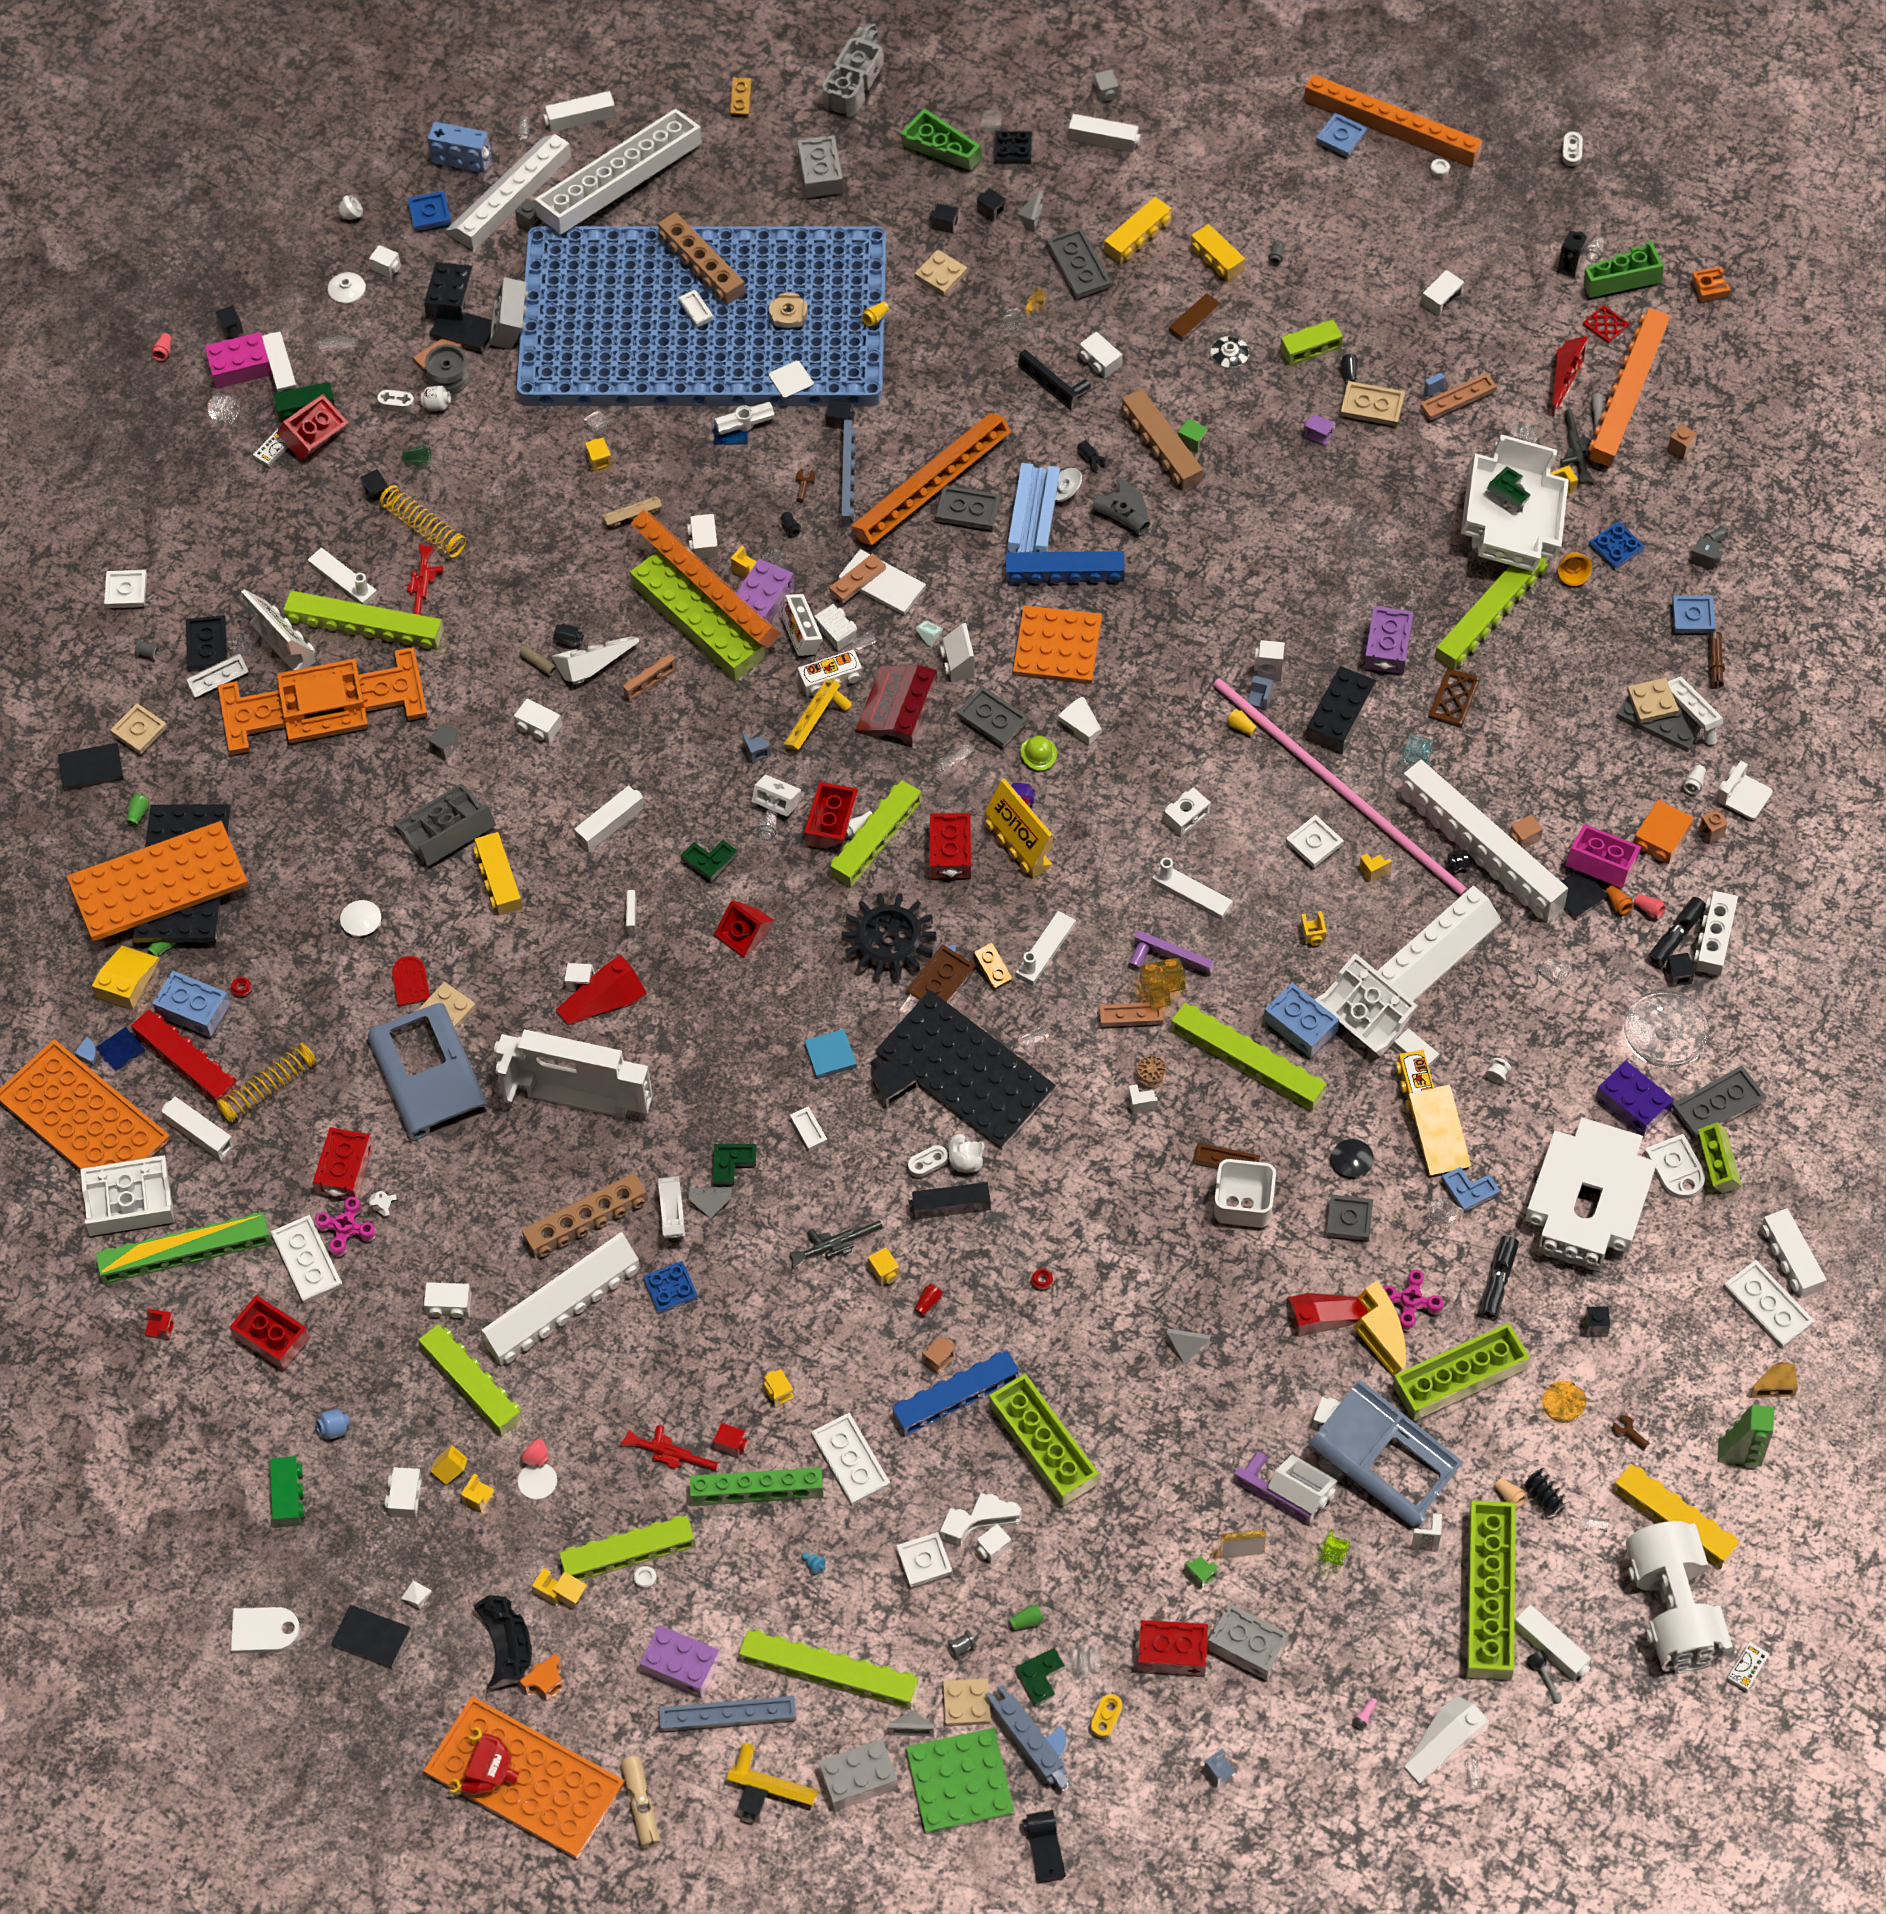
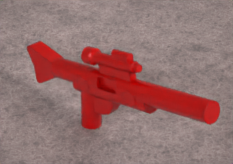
M419 544L421 552L419 575L417 577V572L411 571V583L407 585V592L410 595L416 592L413 614L421 615L422 603L427 596L428 583L434 582L436 574L444 573L443 565L434 567L428 565V560L434 552L433 546Z
M656 1425L655 1436L651 1441L638 1438L631 1430H628L626 1437L620 1442L622 1447L637 1446L663 1454L662 1457L654 1454L652 1457L653 1461L667 1463L668 1467L673 1469L682 1467L679 1460L715 1471L719 1467V1462L693 1455L691 1450L672 1445V1439L663 1435L665 1427L662 1425Z

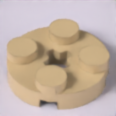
M788 292L778 295V298L773 299L769 305L770 318L773 324L784 328L802 326L808 314L806 301H803L796 293ZM787 308H791V312L785 311L787 310Z

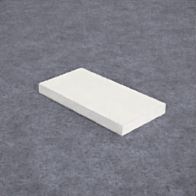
M860 549L838 578H842L870 556V554ZM885 563L886 570L859 590V592L905 616L926 589V584Z
M310 1215L271 1231V1235L303 1304L343 1287Z
M1757 1260L1724 1283L1723 1287L1781 1348L1793 1341L1815 1322Z
M850 1412L811 1432L814 1441L852 1506L891 1486L890 1481Z

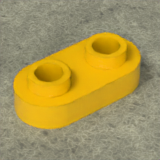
M1105 1695L1098 1705L1091 1723L1092 1733L1098 1738H1107L1114 1731L1122 1712V1701L1117 1695ZM1109 1705H1112L1115 1707V1709L1110 1711L1107 1709V1707ZM1100 1725H1105L1107 1728L1105 1730H1100L1098 1727Z

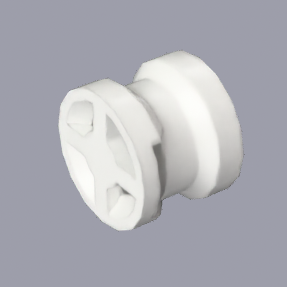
M1494 1058L1491 1061V1068L1487 1069L1485 1075L1492 1082L1503 1084L1506 1080L1505 1075L1511 1071V1065L1503 1059Z

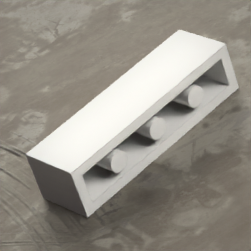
M1788 1208L1765 1216L1761 1226L1762 1234L1765 1238L1769 1239L1773 1254L1778 1256L1781 1261V1269L1785 1274H1788L1793 1291L1797 1292L1800 1298L1823 1290L1827 1279Z

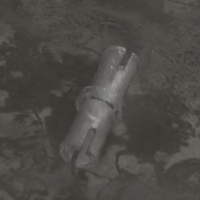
M340 334L335 335V337H318L319 349L336 348V350L347 347L356 348L358 347L357 335L340 336Z
M967 742L956 750H950L949 754L936 760L935 765L937 769L943 772L954 764H960L964 758L975 753L974 746Z

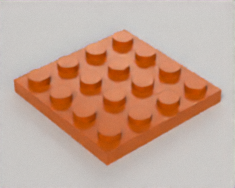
M1024 605L1013 676L1092 684L1102 614Z

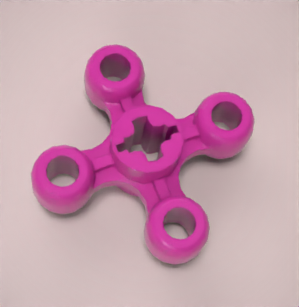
M349 1197L345 1200V1213L340 1214L336 1218L330 1217L326 1212H320L315 1216L314 1222L318 1230L327 1231L332 1229L337 1233L336 1238L332 1239L329 1245L331 1253L336 1257L343 1256L346 1253V1240L353 1238L355 1235L360 1236L364 1241H372L376 1237V1228L372 1223L358 1224L355 1222V1216L360 1213L362 1208L360 1200L356 1197Z
M1412 1270L1407 1278L1409 1288H1406L1404 1292H1398L1392 1286L1383 1287L1387 1295H1390L1388 1297L1392 1304L1399 1303L1404 1310L1399 1317L1402 1330L1410 1331L1415 1327L1416 1317L1414 1313L1420 1308L1427 1309L1430 1314L1437 1315L1442 1312L1444 1307L1443 1299L1440 1296L1433 1295L1430 1298L1422 1296L1419 1289L1424 1284L1425 1276L1420 1270Z

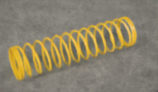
M396 485L389 486L380 497V505L387 508L389 512H392L398 519L403 520L410 528H414V531L419 532L421 536H425L426 540H430L438 549L447 553L450 558L457 556L464 549L466 538L460 533L456 534L455 529L450 530L449 525L445 526V522H440L439 517L434 518L433 513H429L428 509H423V506L418 505L417 501H412V497H407L406 493H401V489ZM392 488H396L388 497L386 504L383 505V499L387 492ZM396 491L394 497H393L392 500L388 503L390 497H391L392 494ZM405 494V499L398 508L393 510L394 504L401 495ZM410 498L411 501L408 506L399 514L401 506ZM415 502L416 507L409 516L404 518L405 512ZM421 506L420 513L413 521L409 522L412 514ZM426 510L427 515L419 525L415 526L416 520ZM433 515L428 525L423 530H420L427 517ZM438 519V523L434 526L433 530L426 534L427 528L433 520ZM440 523H443V528L437 536L431 539L432 533ZM449 527V531L444 538L437 542L438 536L444 528ZM454 531V536L450 539L449 543L442 547L449 533ZM461 538H463V543L458 551L450 555V551L454 550L460 543ZM459 539L458 543L451 549L452 545Z
M300 1042L298 1044L299 1050L292 1048V1054L285 1053L286 1059L283 1057L278 1058L279 1064L272 1062V1068L265 1067L266 1073L259 1071V1078L252 1076V1082L245 1081L246 1087L239 1085V1092L232 1090V1096L226 1094V1102L219 1099L217 1105L222 1114L231 1123L235 1121V1118L238 1119L237 1114L227 1100V1096L245 1114V1111L237 1102L234 1092L241 1096L248 1108L252 1110L251 1105L244 1098L240 1087L244 1088L258 1105V1101L250 1092L247 1082L265 1100V1097L254 1082V1077L262 1083L268 1094L272 1096L271 1091L264 1084L260 1073L264 1074L278 1091V1087L270 1078L267 1068L285 1086L284 1081L274 1068V1063L282 1069L288 1080L292 1081L289 1074L284 1070L280 1059L284 1060L298 1077V1073L290 1064L287 1054L305 1072L304 1067L296 1059L294 1049L302 1055L309 1067L315 1065L317 1061L310 1049L303 1042Z

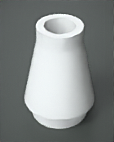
M1696 765L1683 781V788L1688 794H1698L1703 788L1706 769L1701 765Z

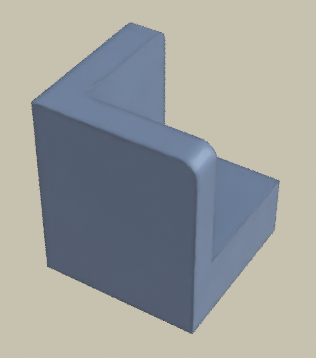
M1254 676L1248 703L1254 708L1267 710L1273 690V680Z
M743 734V745L752 763L771 757L768 740H764L762 736L749 740L748 735Z
M1224 1749L1206 1759L1204 1764L1205 1772L1217 1787L1236 1775V1771L1225 1758L1226 1752Z

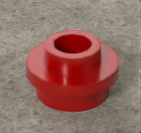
M242 976L236 977L231 983V991L238 997L246 996L252 988L251 982Z
M1038 1269L1032 1275V1284L1037 1289H1047L1053 1283V1275L1047 1269ZM1040 1278H1045L1046 1281H1045V1282H1040L1039 1279H1040Z

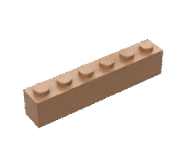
M1141 388L1123 397L1121 407L1123 415L1130 419L1134 430L1139 431L1143 442L1151 447L1153 455L1160 459L1164 470L1169 471L1172 475L1174 483L1179 485L1182 490H1185L1203 481V468L1145 391Z

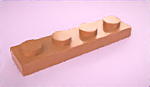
M1488 373L1421 402L1420 408L1431 421L1496 392L1497 386Z

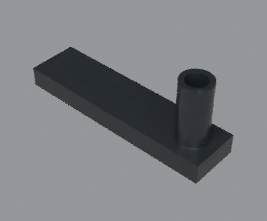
M1026 349L1020 352L1018 366L1068 409H1074L1077 405L1078 397L1091 389V384L1087 379L1070 387Z

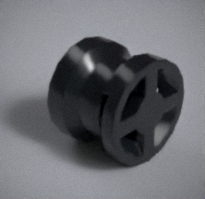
M1464 849L1456 854L1448 853L1447 859L1452 873L1458 872L1459 869L1467 870L1470 868L1469 858Z

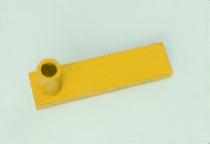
M824 680L783 745L788 749L799 750L830 700L843 711L850 708L851 701L837 690L841 684L836 680Z
M749 1743L741 1744L737 1765H733L728 1771L727 1780L768 1790L770 1793L809 1805H813L817 1801L820 1790L750 1770L755 1746Z

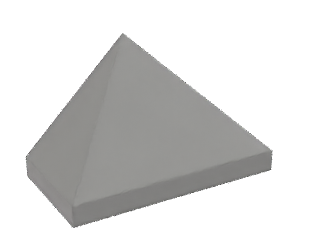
M1040 190L1017 213L1032 232H1035L1043 205V191Z
M732 1187L690 1188L689 1200L710 1218L732 1196Z
M1167 1329V1343L1184 1364L1209 1349L1211 1335Z
M912 1710L889 1723V1735L934 1737V1724Z

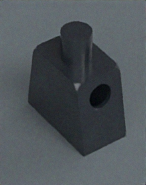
M1569 231L1561 248L1557 273L1575 278L1584 257L1588 236L1582 231ZM1570 255H1574L1573 261L1568 259Z
M876 1057L871 1061L870 1065L874 1069L871 1072V1083L886 1109L919 1088L918 1077L896 1058H892L886 1063L881 1057Z

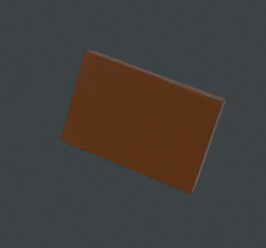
M942 944L907 988L906 994L920 1001L931 990L949 1004L974 972L976 965Z

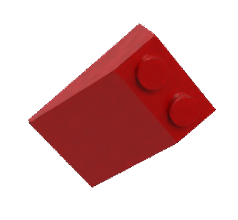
M322 394L283 421L276 434L303 461L327 443L349 422Z

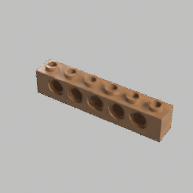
M677 212L658 222L659 238L663 242L666 241L672 252L677 253L685 265L688 264L697 277L700 276L703 279L706 287L711 288L719 300H723L728 305L745 294V282Z
M634 1172L522 1229L523 1239L535 1259L540 1256H547L552 1250L568 1245L575 1238L584 1237L589 1231L605 1226L614 1218H621L628 1211L642 1207L648 1202L647 1191ZM622 1196H627V1197H628V1198L625 1199V1200L619 1199V1198L622 1197ZM602 1206H609L607 1209H601ZM585 1215L591 1216L588 1219H582ZM565 1225H571L568 1229L563 1228ZM548 1234L553 1235L551 1238H544Z

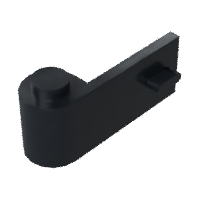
M1053 1809L1026 1814V1819L1022 1820L1024 1833H1029L1039 1882L1066 1877Z

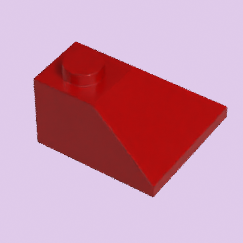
M731 900L714 935L740 955L747 957L767 936L774 920L760 909Z

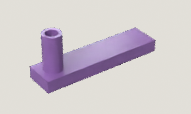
M1139 930L1135 936L1137 947L1129 962V965L1133 968L1140 969L1150 950L1208 975H1211L1214 970V961Z
M1257 1451L1245 1470L1238 1467L1234 1473V1482L1305 1524H1311L1314 1514L1268 1488L1269 1483L1256 1476L1267 1460L1263 1453Z

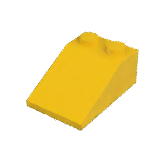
M121 946L100 969L92 984L96 998L134 1010L160 960L159 957Z

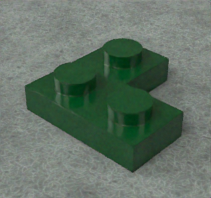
M1508 466L1489 482L1487 487L1493 494L1503 498L1519 509L1531 496L1530 493L1517 486L1523 476Z
M722 840L708 853L693 842L680 856L682 861L712 882L738 856V850Z
M714 1144L713 1185H734L735 1166H756V1144Z
M1055 1647L1015 1666V1671L1035 1707L1056 1698V1694L1047 1678L1064 1670L1065 1665Z

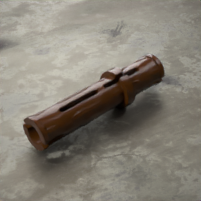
M1714 632L1709 634L1711 686L1717 688L1718 681L1719 688L1724 686L1723 672L1725 671L1722 658V633L1716 632L1715 639Z

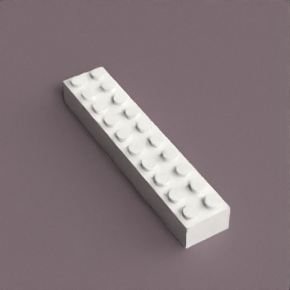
M674 109L535 198L536 216L558 233L563 234L702 144L701 127L680 111Z
M1423 760L1418 761L1404 773L1401 791L1403 799L1416 807L1422 816L1425 815L1435 828L1441 829L1450 841L1458 844L1461 850L1464 849L1475 860L1477 865L1484 867L1493 879L1500 881L1508 892L1517 896L1519 901L1524 906H1528L1536 917L1548 923L1565 908L1568 887Z

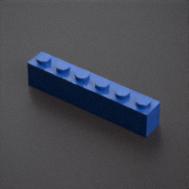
M1124 551L1006 552V583L1124 582Z
M1008 1350L1003 1353L997 1352L990 1359L984 1362H977L970 1369L964 1372L959 1371L952 1378L946 1381H939L932 1388L926 1391L921 1390L908 1400H900L892 1407L893 1417L906 1437L989 1396L1020 1377V1370Z

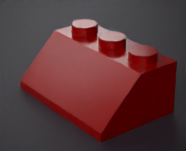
M819 782L804 831L807 846L826 849L844 842L859 792L858 788Z

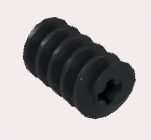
M1541 1468L1526 1480L1524 1488L1530 1490L1529 1494L1535 1497V1502L1540 1504L1541 1510L1546 1511L1545 1515L1547 1517H1554L1571 1506V1502L1563 1503L1567 1496L1565 1494L1558 1496L1561 1489H1552L1556 1482L1551 1481L1548 1483L1550 1475L1542 1476L1545 1468Z

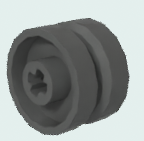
M443 344L431 349L426 355L425 366L431 387L443 386L446 391L452 394L459 392L468 384L470 377L466 354L461 348L451 344Z

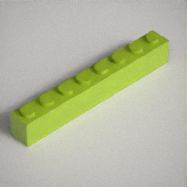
M1541 556L1535 571L1510 565L1436 647L1435 659L1453 670L1459 665L1462 666L1470 652L1476 651L1479 642L1482 639L1485 640L1489 636L1491 629L1500 624L1505 613L1511 612L1514 603L1517 600L1520 601L1524 597L1526 590L1535 585L1539 575L1546 573L1549 568V558Z
M290 590L283 609L285 618L291 623H302L311 627L327 628L331 631L338 630L348 634H359L368 638H380L388 642L395 641L405 645L421 646L425 649H438L444 632L442 619Z
M1184 1003L1171 1020V1031L1311 1112L1314 1111L1326 1094L1327 1083L1322 1078L1314 1077L1307 1073L1303 1067L1293 1065L1285 1057L1274 1054L1268 1047L1260 1046L1249 1036L1239 1034L1233 1027L1225 1026L1214 1016L1206 1015L1194 1005Z
M747 1630L739 1653L740 1662L909 1710L912 1709L919 1687V1678L913 1673L896 1672L889 1666H875L867 1660L857 1661L846 1654H832L825 1648L814 1649L803 1642H789L782 1636H768L760 1630Z

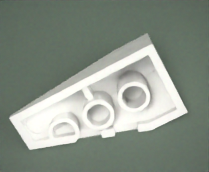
M629 636L608 641L604 647L603 645L588 646L587 651H577L574 649L553 655L552 659L564 680L578 684L584 682V678L591 677L637 644L639 638Z
M1456 1695L1439 1709L1404 1766V1769L1420 1785L1487 1730L1489 1720L1473 1703Z

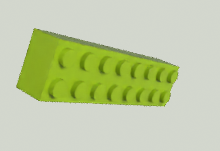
M659 550L630 571L632 586L735 681L765 659L764 646L750 636Z
M1471 1500L1469 1509L1467 1677L1512 1680L1516 1503Z

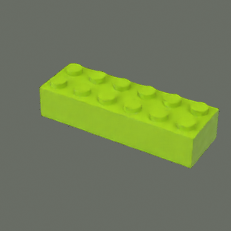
M1508 1322L1395 1374L1393 1388L1414 1422L1528 1369L1530 1356Z
M1026 1373L989 1395L990 1408L1062 1506H1065L1099 1484V1472Z

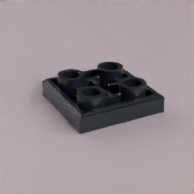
M995 131L994 164H1031L1032 131Z

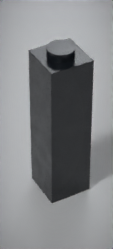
M988 1182L912 1191V1200H908L910 1213L914 1212L915 1220L991 1210Z

